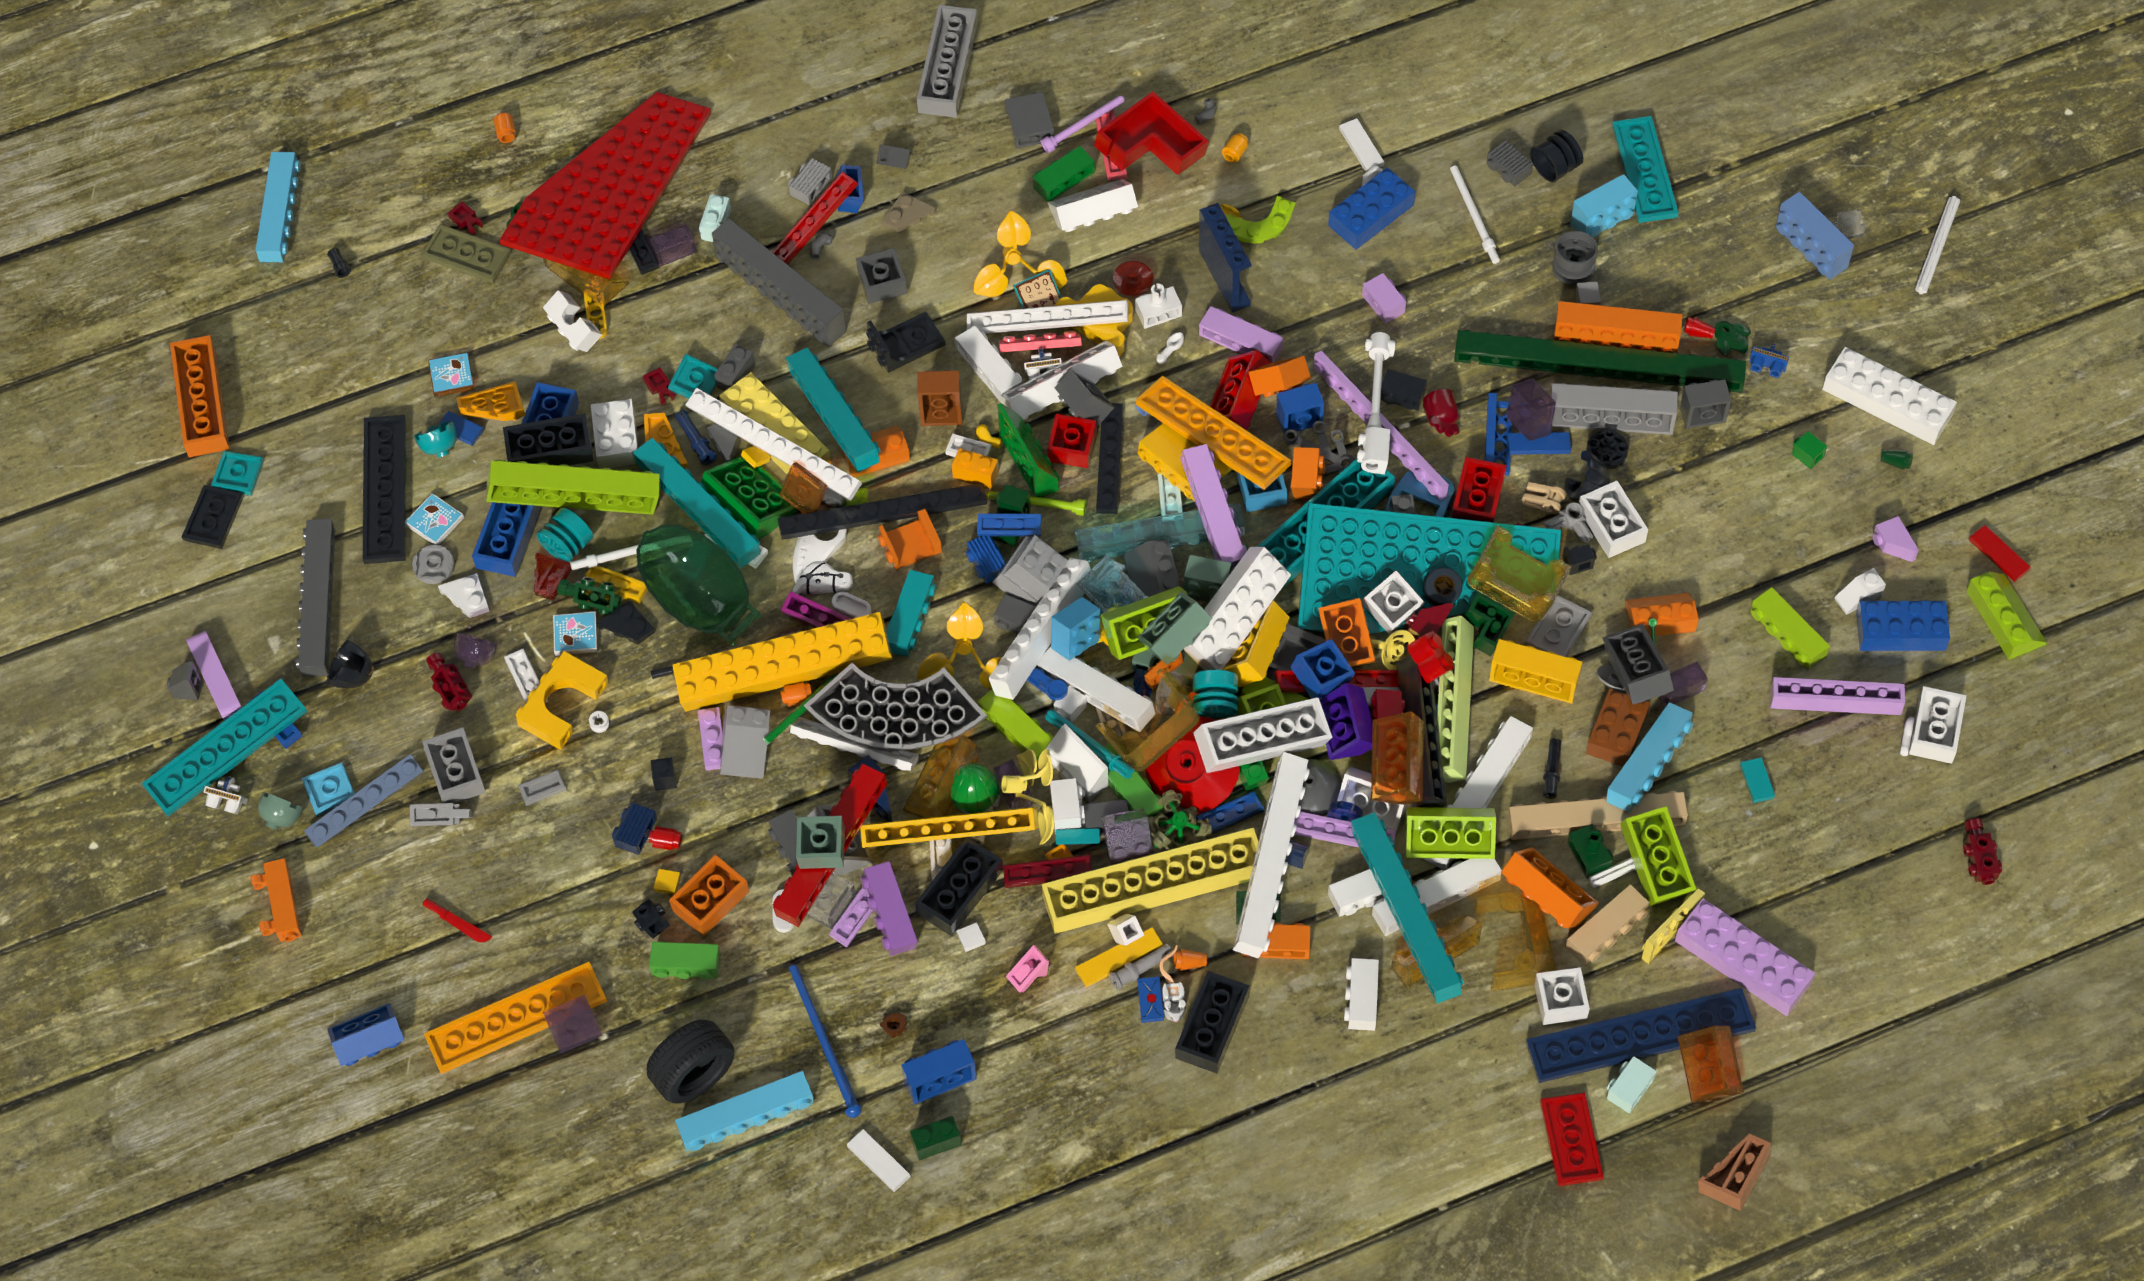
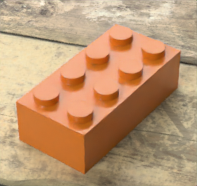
M1533 847L1515 852L1501 871L1506 876L1507 882L1519 887L1526 898L1537 902L1539 908L1556 918L1557 924L1563 928L1569 929L1584 924L1599 904V902Z

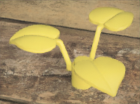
M1029 749L1016 755L1024 776H1003L1001 787L1003 793H1015V797H1021L1041 805L1038 813V823L1041 836L1039 845H1042L1050 839L1053 833L1054 814L1052 807L1047 806L1043 801L1022 794V792L1026 791L1027 785L1033 786L1035 778L1041 777L1044 786L1050 785L1053 778V765L1050 750L1046 749L1039 756V772L1035 774L1037 770L1036 755L1034 750Z

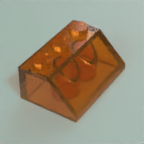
M1712 1026L1678 1036L1691 1103L1722 1099L1744 1093L1730 1026Z

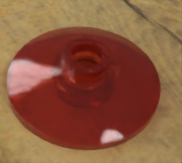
M1128 261L1115 269L1113 284L1122 294L1138 296L1151 288L1153 273L1142 262Z

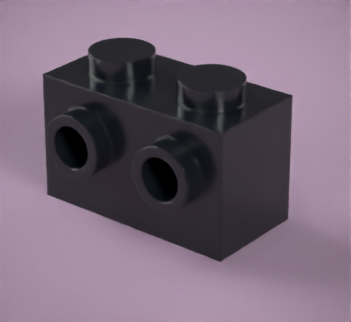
M1387 369L1381 385L1380 400L1387 404H1396L1409 410L1419 411L1426 392L1427 380Z

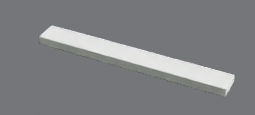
M1127 300L967 313V330L976 326L979 331L987 334L1128 322Z

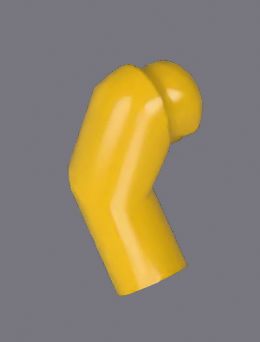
M979 425L976 428V435L979 441L1000 449L1002 438L992 437L987 425Z

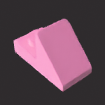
M1033 945L1006 977L1019 992H1024L1037 977L1047 975L1049 960L1036 945Z

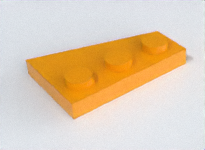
M665 413L644 414L645 443L651 438L657 443L661 442L665 446L667 453L670 456L674 455L678 459L682 468H689Z

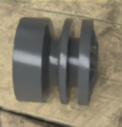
M1582 231L1566 232L1558 238L1555 244L1552 271L1560 282L1577 286V283H1585L1591 280L1595 272L1598 251L1595 239Z

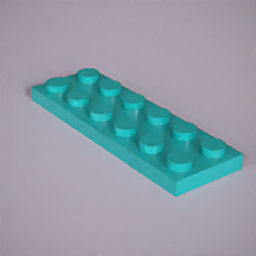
M1652 116L1613 121L1612 129L1625 176L1638 190L1635 204L1638 223L1678 218L1679 212Z

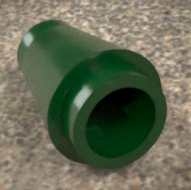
M1883 449L1881 462L1902 470L1911 468L1913 453L1908 450Z

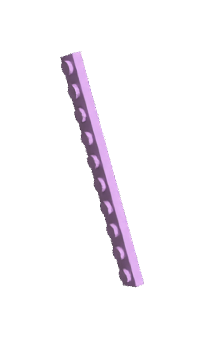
M1322 350L1315 353L1313 363L1315 372L1325 379L1328 386L1338 393L1339 397L1351 407L1355 414L1359 415L1367 426L1371 416L1372 403ZM1380 413L1382 428L1390 429V451L1402 461L1406 468L1410 469L1418 481L1427 487L1431 495H1434L1439 501L1445 499L1449 484Z

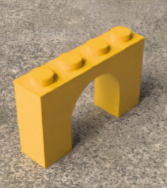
M563 651L560 657L557 656L554 659L550 671L543 674L537 689H533L530 692L527 703L518 709L516 713L517 725L557 749L562 750L573 734L572 725L548 711L545 706L547 698L558 689L573 688L597 701L608 685L607 675Z

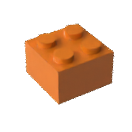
M1304 355L1272 362L1248 372L1255 396L1264 394V397L1275 395L1276 391L1280 393L1291 390L1290 387L1292 389L1304 385L1303 382L1311 379Z
M1294 447L1291 480L1294 500L1309 501L1324 488L1322 475H1325L1326 463L1324 462V455L1320 454L1319 448Z

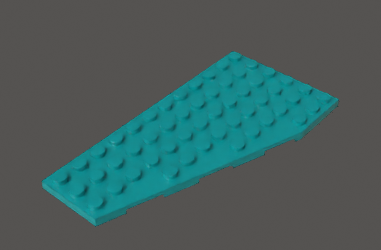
M1309 503L1297 628L1305 631L1324 632L1318 608L1358 598L1363 600L1364 597L1395 571L1403 577L1425 602L1418 611L1434 607L1425 599L1423 594V582L1427 575L1440 567H1447L1456 571L1461 577L1463 589L1460 597L1453 603L1454 606L1447 617L1466 613L1477 593L1499 605L1555 594L1557 589L1561 530ZM1364 607L1370 634L1386 631ZM1403 622L1398 628L1405 627L1403 626L1405 622Z

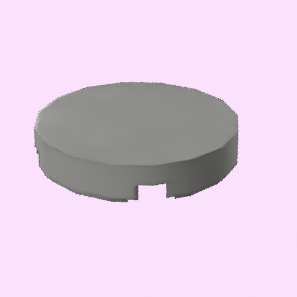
M433 544L425 546L421 549L422 551L418 554L416 553L412 566L414 574L420 581L426 584H438L447 580L453 573L455 567L454 557L444 546Z

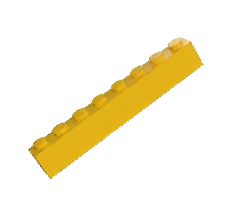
M1036 806L862 825L860 830L862 848L1030 831L1039 829Z

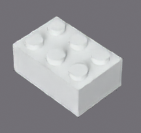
M632 399L591 404L595 450L599 469L636 465L633 452L639 446Z
M1618 481L1580 496L1579 504L1584 509L1586 523L1608 558L1646 542L1648 528Z
M1923 686L1917 706L1909 749L1910 755L1953 763L1958 747L1966 695Z

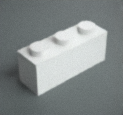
M1370 869L1331 884L1328 889V896L1339 917L1352 915L1358 909L1365 906L1367 908L1372 907L1378 900L1384 898Z
M1352 958L1351 966H1347L1346 980H1350V987H1346L1345 1000L1350 1001L1349 1007H1345L1344 1021H1349L1348 1029L1375 1031L1379 960Z

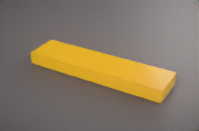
M1153 927L1144 931V936L1126 946L1119 944L1076 966L1075 971L1085 988L1108 977L1110 972L1115 973L1122 969L1124 964L1130 962L1133 964L1162 947L1163 943Z

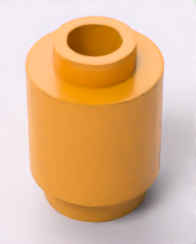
M1236 133L1230 137L1222 149V155L1226 161L1234 163L1239 161L1248 148L1247 137L1241 133Z

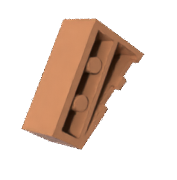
M1749 1133L1729 1152L1727 1157L1715 1164L1714 1168L1705 1177L1702 1176L1698 1180L1699 1193L1741 1211L1771 1156V1143Z

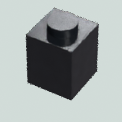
M672 757L650 760L655 791L677 788Z

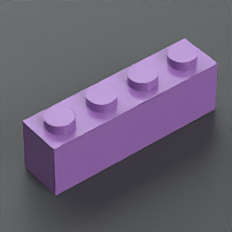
M890 862L864 868L860 880L863 889H867L869 897H867L868 905L871 910L874 909L875 925L878 930L881 929L883 934L881 941L884 950H888L889 955L893 956L915 949L918 942Z

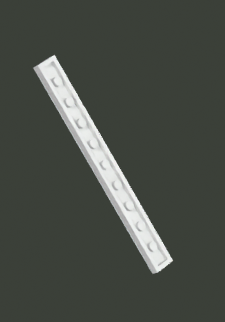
M698 388L695 389L686 403L689 409L850 501L862 484L858 479Z

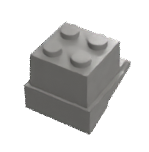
M1036 535L1032 538L1026 536L992 583L1007 595L1037 607L1068 560Z

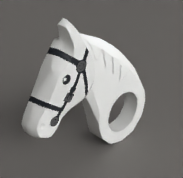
M847 529L839 530L837 536L829 541L819 540L815 535L798 537L793 555V574L795 580L793 593L798 595L800 593L825 594L845 592L852 588L853 578L850 573L838 572L826 563L846 542Z

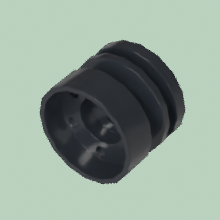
M1563 129L1557 130L1530 150L1534 167L1545 180L1552 183L1564 177L1567 172H1571L1580 166L1584 159L1582 150L1575 138Z

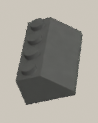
M1168 539L1147 541L1124 554L1135 602L1169 589L1180 587Z

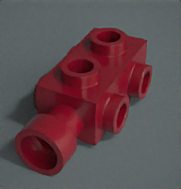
M440 652L429 655L426 662L429 668L435 672L431 676L433 681L432 688L442 697V706L448 710L460 711L464 709L473 696L460 675L458 668L455 664H444L445 659Z
M1981 819L1968 820L1964 823L1969 836L1965 844H1963V853L1965 857L1969 856L1971 864H1968L1969 875L1975 878V882H1982L1983 885L1993 884L1998 879L2000 873H2002V863L2000 860H1997L1996 841L1992 840L1991 833L1982 832L1984 827Z

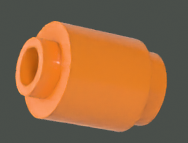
M505 112L497 114L493 119L497 138L502 143L512 142L516 135L512 115Z
M804 682L784 686V691H780L783 704L787 703L788 707L800 705L812 694L810 684H804Z

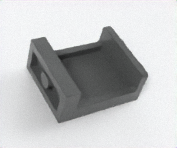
M1043 92L1005 99V111L1008 114L1012 128L1015 149L1041 144L1040 140L1046 136L1054 137V129Z
M1287 624L1286 630L1283 632V638L1273 655V660L1268 670L1273 673L1276 670H1292L1290 667L1298 654L1326 642V639Z

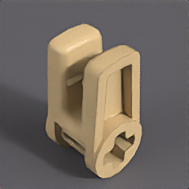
M1528 482L1526 486L1527 493L1523 495L1522 504L1550 514H1558L1561 510V501L1565 498L1566 492L1559 487Z

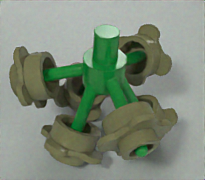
M1174 790L1165 792L1162 798L1157 800L1158 805H1163L1165 810L1173 811L1174 815L1172 819H1168L1162 812H1158L1155 817L1151 816L1148 818V824L1152 830L1150 834L1154 837L1152 840L1154 847L1159 849L1165 847L1167 850L1193 844V841L1183 834V828L1187 826L1193 828V836L1198 837L1199 842L1204 841L1205 838L1207 839L1212 831L1209 819L1205 818L1204 820L1197 821V809L1192 806L1189 809L1179 807L1181 804L1180 800L1183 797L1181 793L1177 794ZM1174 829L1178 830V834L1172 837L1171 843V841L1167 837Z

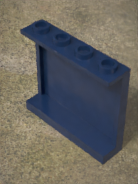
M1219 203L1199 209V252L1232 313L1251 306V301L1240 282V271L1252 267L1246 253Z

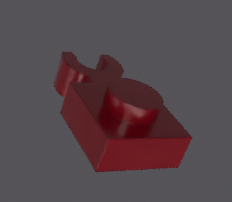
M462 201L447 213L448 218L461 229L467 226L471 234L476 233L474 225L483 227V223L480 218H477L475 211Z
M661 367L643 375L642 380L652 395L659 394V402L662 405H665L666 402L664 396H669L672 401L675 399L674 392L667 389L670 381Z

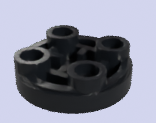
M1607 428L1592 435L1586 447V451L1597 456L1606 465L1607 469H1615L1621 466L1626 461L1629 450L1624 437L1616 433L1612 428Z

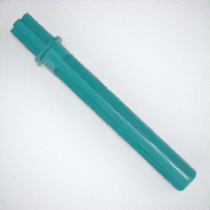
M1055 710L1047 712L1045 719L1059 730L1066 724L1108 766L1109 770L1116 771L1125 779L1132 777L1135 770L1122 761L1120 755L1116 756Z

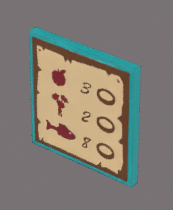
M1050 269L1013 285L1023 309L1055 306L1062 298Z

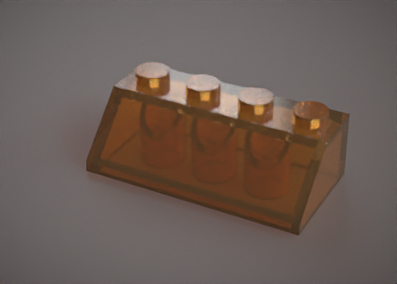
M1412 711L1373 720L1371 799L1373 801L1400 805L1423 801L1424 721Z

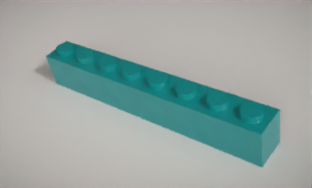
M805 348L785 357L790 374L856 471L860 472L879 463L878 453L881 451L877 442L871 441L872 438L868 429H863L859 416H854L850 403L846 404L843 393L836 390L837 387L834 380L828 378V373L824 366H820L817 355L815 353L812 354L808 348Z
M651 438L633 452L635 463L644 472L651 471L655 474H660L659 487L741 569L760 555V542L753 534L750 535L743 523L737 522L727 508L723 509L720 506L719 500L714 495L710 496L706 492L705 486L700 481L696 482L693 479L692 473L687 468L683 469L678 459L674 455L670 456L661 442L657 443Z

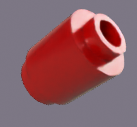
M659 826L650 831L649 843H652L653 848L672 851L680 849L682 832L677 831V829Z

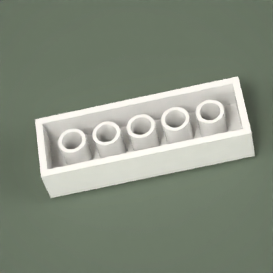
M1847 347L1843 349L1828 372L1822 389L1932 445H1935L1950 421L1957 404L1956 401Z
M1250 547L1204 609L1213 618L1209 622L1208 627L1200 631L1194 637L1192 644L1183 650L1204 671L1222 670L1291 574L1265 547Z
M1319 698L1205 723L1193 732L1207 773L1278 757L1283 752L1291 754L1321 747L1332 739Z

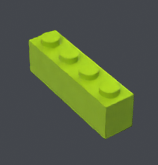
M1772 587L1753 600L1750 609L1753 618L1760 621L1766 627L1767 632L1775 636L1780 641L1781 646L1795 656L1796 661L1809 670L1827 657L1830 645Z
M992 689L977 701L978 706L988 716L986 719L1021 753L1029 749L1034 750L1038 766L1040 754L1046 750L1054 737L1048 731L1044 732L1039 722L1035 718H1030L1020 704L1016 705L1012 699L996 696Z

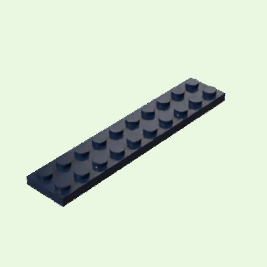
M1739 988L1526 1039V1046L1538 1083L1621 1064L1625 1061L1630 1062L1633 1057L1637 1059L1647 1058L1755 1032L1756 1026L1743 989Z

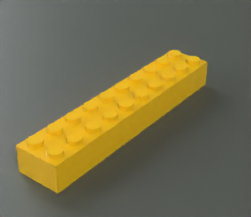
M877 612L673 664L672 666L680 704L685 712L782 688L787 685L841 673L851 663L860 668L892 660V654L884 620L881 613Z

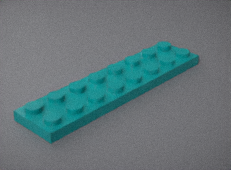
M279 679L141 784L167 817H169L201 793L205 786L209 787L308 711L285 682Z

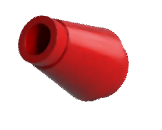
M1694 316L1693 318H1687L1683 332L1687 333V336L1712 339L1715 327Z

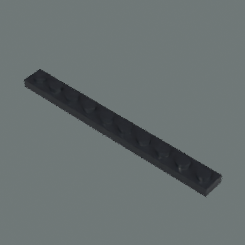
M983 483L777 519L781 539L785 540L918 517V511L926 509L928 515L987 505V499Z

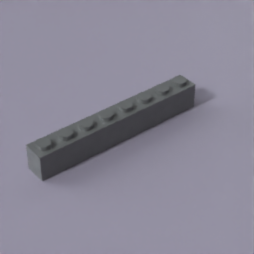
M332 519L307 520L306 528H303V539L305 541V546H302L304 564H301L303 583H300V594L302 595V601H299L301 619H298L300 638H297L299 657H296V668L300 669L303 677L327 676L329 671L336 531Z

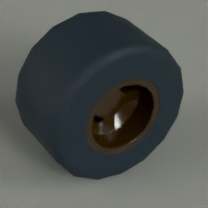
M1447 567L1434 569L1423 582L1424 597L1434 606L1447 603L1453 604L1460 597L1463 589L1461 577L1456 571Z

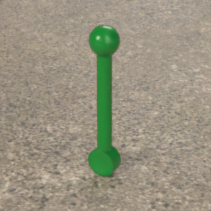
M1650 618L1648 624L1651 626V639L1656 646L1655 626L1657 625V620Z

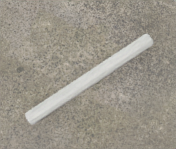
M1956 196L1948 199L1915 290L1920 295L1928 291L1959 207L1960 199Z

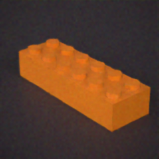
M1559 301L1554 340L1677 353L1683 314Z
M202 336L170 343L182 439L188 457L229 450L216 348L211 336Z

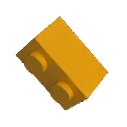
M959 448L952 463L953 478L972 484L983 483V487L992 489L999 474L998 459Z

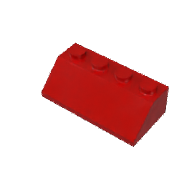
M1257 350L1228 358L1210 407L1247 431L1261 396H1255L1248 372L1271 362Z

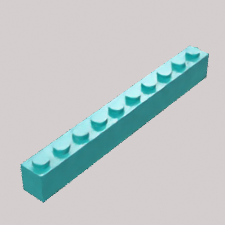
M1374 812L1352 820V834L1436 1004L1462 995L1461 985H1464L1460 972H1455L1453 958L1450 954H1446L1444 940L1442 937L1438 938L1435 922L1429 920L1427 906L1425 903L1421 904L1419 891L1416 886H1412L1411 875L1408 869L1404 870L1400 853H1395L1393 849L1395 848L1394 841L1391 836L1386 835L1387 829L1383 819L1379 820Z

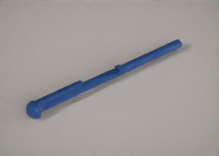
M792 965L789 967L790 973L847 1105L845 1114L850 1118H856L861 1114L862 1107L856 1100L842 1065L839 1066L825 1033L826 1029L819 1019L797 965Z

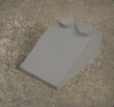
M727 705L723 717L721 775L763 779L767 744L763 741V738L769 733L770 710Z

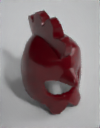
M1438 389L1428 393L1423 398V408L1426 417L1429 420V424L1432 427L1434 426L1439 434L1444 432L1447 437L1457 435L1460 432L1457 425L1460 415L1454 396L1455 392L1450 389Z

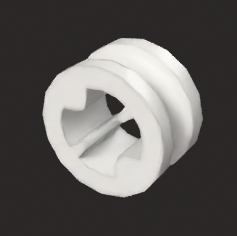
M596 711L590 715L589 724L591 729L596 733H602L608 729L609 720L606 713ZM599 719H602V720H603V723H602V724H600V723H599V725H596V724H595V720H598V721H599Z

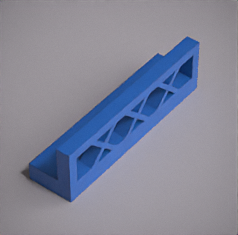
M1489 393L1485 461L1494 463L1500 459L1507 465L1505 476H1509L1510 455L1508 453L1507 440L1504 438L1507 436V433H1511L1513 402L1497 401V393ZM1496 408H1508V413L1500 417L1496 413ZM1500 424L1507 429L1502 435L1495 430ZM1500 441L1506 446V449L1502 452L1495 449V445Z

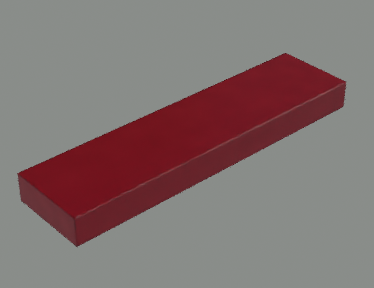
M1083 855L1003 865L1005 888L1038 885L1092 871L1091 856Z

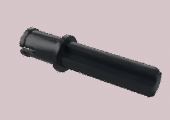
M1555 738L1550 739L1547 770L1543 775L1545 781L1543 796L1547 799L1557 797V785L1560 781L1558 770L1562 741Z

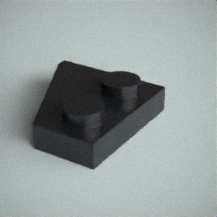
M630 600L597 622V627L600 630H609L614 632L615 636L627 638L635 644H640L655 633L654 628Z

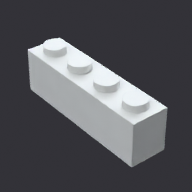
M976 326L955 337L956 350L997 399L1004 404L1001 395L1022 385L1023 379L1018 372L1015 373L1011 369L1009 361L1000 356L997 347L994 344L991 345L986 334L983 331H979Z

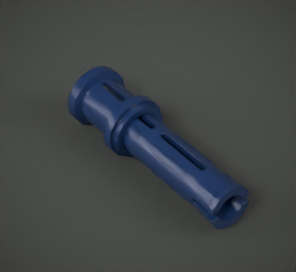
M685 410L681 411L683 417L678 412L675 415V419L691 441V448L700 457V463L702 465L712 463L717 458V454L714 450H711L709 441L701 436Z

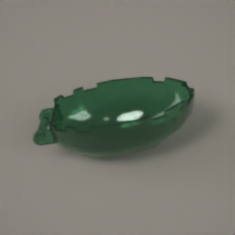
M661 525L650 531L643 532L642 539L636 549L637 568L647 590L666 613L686 627L707 634H719L731 646L735 644L734 641L757 618L760 619L762 617L749 603V589L739 567L724 549L705 535L688 530L681 525ZM747 610H749L751 613L729 635H726L725 633L736 625Z

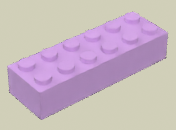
M1703 898L1677 931L1676 943L1785 1016L1789 1015L1813 982L1815 972Z

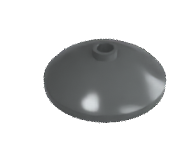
M1307 759V768L1310 769L1307 780H1311L1312 783L1307 784L1303 781L1302 787H1305V793L1302 800H1299L1298 803L1301 806L1300 812L1324 816L1336 806L1341 789L1340 779L1334 769L1328 764L1316 759Z

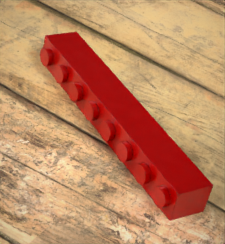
M862 764L859 770L856 769L854 771L848 788L845 787L843 789L840 801L831 808L829 816H842L845 825L844 854L888 784L885 774L865 764ZM797 863L795 873L785 882L784 891L773 902L775 915L799 927L835 868L800 869Z

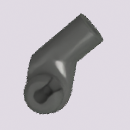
M1213 98L1205 99L1203 112L1195 116V121L1198 125L1215 116L1217 106Z
M823 232L812 242L810 253L812 259L820 258L821 247L824 244L830 245L832 243V235Z

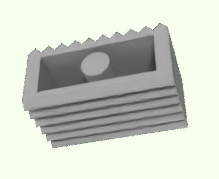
M813 158L808 163H803L800 173L789 181L790 195L811 205L832 179L831 168Z

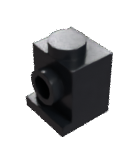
M1589 544L1584 546L1578 545L1571 550L1568 547L1563 549L1562 560L1569 575L1594 568L1597 555L1595 549L1591 548Z

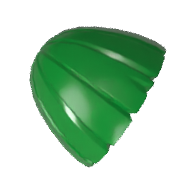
M977 763L959 766L954 773V782L951 788V801L953 805L960 811H967L968 813L983 812L989 809L990 806H993L999 796V784L994 774L985 766Z

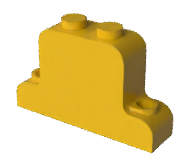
M1097 284L1079 301L1063 297L1055 304V306L1127 300L1128 322L1071 326L1097 345L1104 341L1112 343L1119 357L1124 353L1126 337L1122 332L1133 321L1132 303L1127 298H1122L1110 287L1107 288L1102 284Z

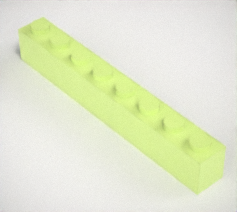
M1462 616L1445 619L1442 625V645L1444 651L1452 657L1454 665L1453 670L1439 678L1437 723L1443 775L1446 783L1465 780L1467 773L1474 626Z

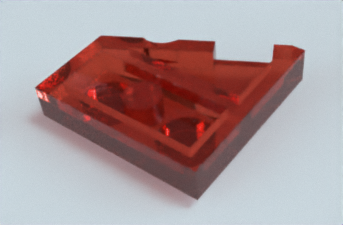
M536 553L535 559L537 563L536 569H534L536 580L533 591L536 596L554 601L558 595L557 590L560 580L567 579L572 570L570 562Z

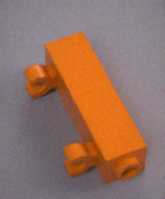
M285 858L263 863L265 874L250 876L254 890L262 889L265 886L268 888L273 920L259 922L262 936H269L276 932L280 942H290L298 937H302L290 870Z

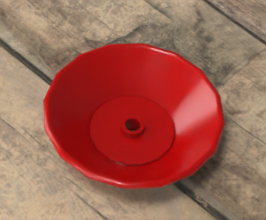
M1189 715L1171 721L1155 735L1147 750L1145 772L1154 794H1158L1162 798V795L1169 790H1174L1177 794L1181 793L1183 797L1180 800L1181 804L1179 807L1189 809L1193 806L1197 809L1198 814L1214 809L1230 796L1239 779L1240 766L1207 773L1193 732L1202 724L1214 722V720L1209 717ZM1190 759L1191 765L1187 767L1185 763Z

